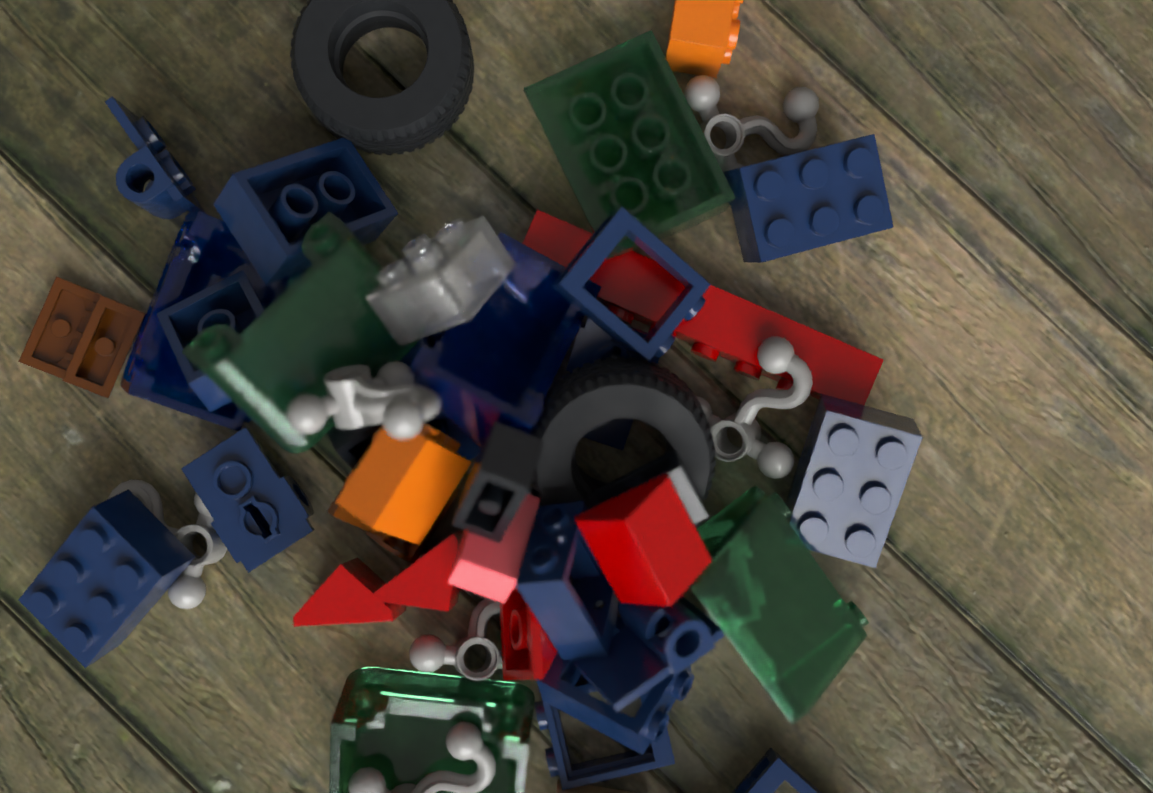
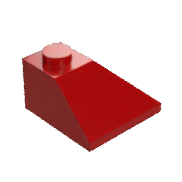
M514 587L505 603L499 602L503 680L544 679L558 651L518 588Z

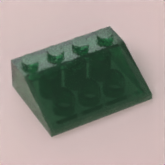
M652 30L524 88V93L593 233L611 211L623 207L661 240L725 212L736 198ZM624 235L606 259H612L640 247L628 236Z

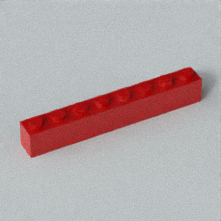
M537 209L515 258L517 269L523 271L520 277L534 285L546 288L548 282L553 283L593 233ZM617 244L582 288L607 307L623 323L631 325L633 319L649 325V333L684 290L685 286L655 260ZM710 285L702 295L706 301L700 311L689 321L683 319L672 332L676 338L693 345L690 350L692 353L716 362L718 356L734 362L733 370L754 380H759L761 375L778 382L777 390L790 389L794 383L792 376L786 371L780 374L766 372L759 364L757 353L759 346L765 339L773 336L785 338L792 344L795 355L805 361L812 372L813 385L809 396L820 399L821 394L865 405L884 359L713 285Z

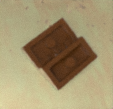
M56 276L18 362L63 379L62 381L109 398L146 313Z

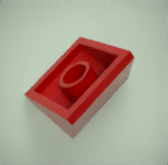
M668 473L575 516L576 524L620 603L672 606L712 561Z
M463 530L449 536L373 594L386 603L449 612L459 599L460 588L447 582Z
M357 557L337 567L293 616V627L394 621L406 611V605L386 603L377 598L373 593L386 583Z

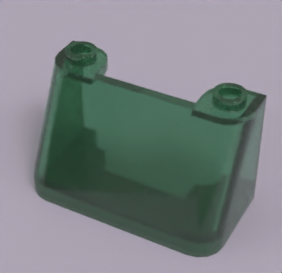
M330 212L308 230L302 243V251L313 265L244 332L239 335L233 328L227 325H215L200 332L182 351L196 367L289 453L307 451L335 425L332 415L327 418L323 428L316 433H297L291 428L286 419V409L292 399L303 394H312L319 398L327 396L325 375L342 367L353 365L367 366L370 369L371 378H375L380 367L388 362L400 361L420 341L428 326L427 317L415 301L351 230Z
M754 485L697 528L712 561L689 588L715 623L722 628L726 638L744 660L768 696L788 721L794 725L810 712L867 638L863 627L869 624V622L853 601L844 602L786 520L792 516V512L776 492L768 496L759 487Z
M381 667L356 669L349 674L345 681L331 720L329 793H349L348 782L351 776L364 767L378 769L385 778L386 788L390 791L404 783L417 785L427 774L438 770L453 771L465 775L473 774L477 770V763L473 759L461 761L453 758L445 744L449 729L458 722H470L479 728L482 733L481 739L483 743L493 752L496 761V773L491 783L477 793H525L535 704L534 693L523 684L491 679L475 681L463 676ZM438 791V792H435V793H454V792Z

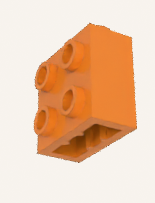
M425 422L420 432L411 439L393 438L382 426L373 436L371 447L357 469L353 470L347 477L344 489L336 503L372 529L420 545L472 462L457 453L461 443L442 431L434 429Z

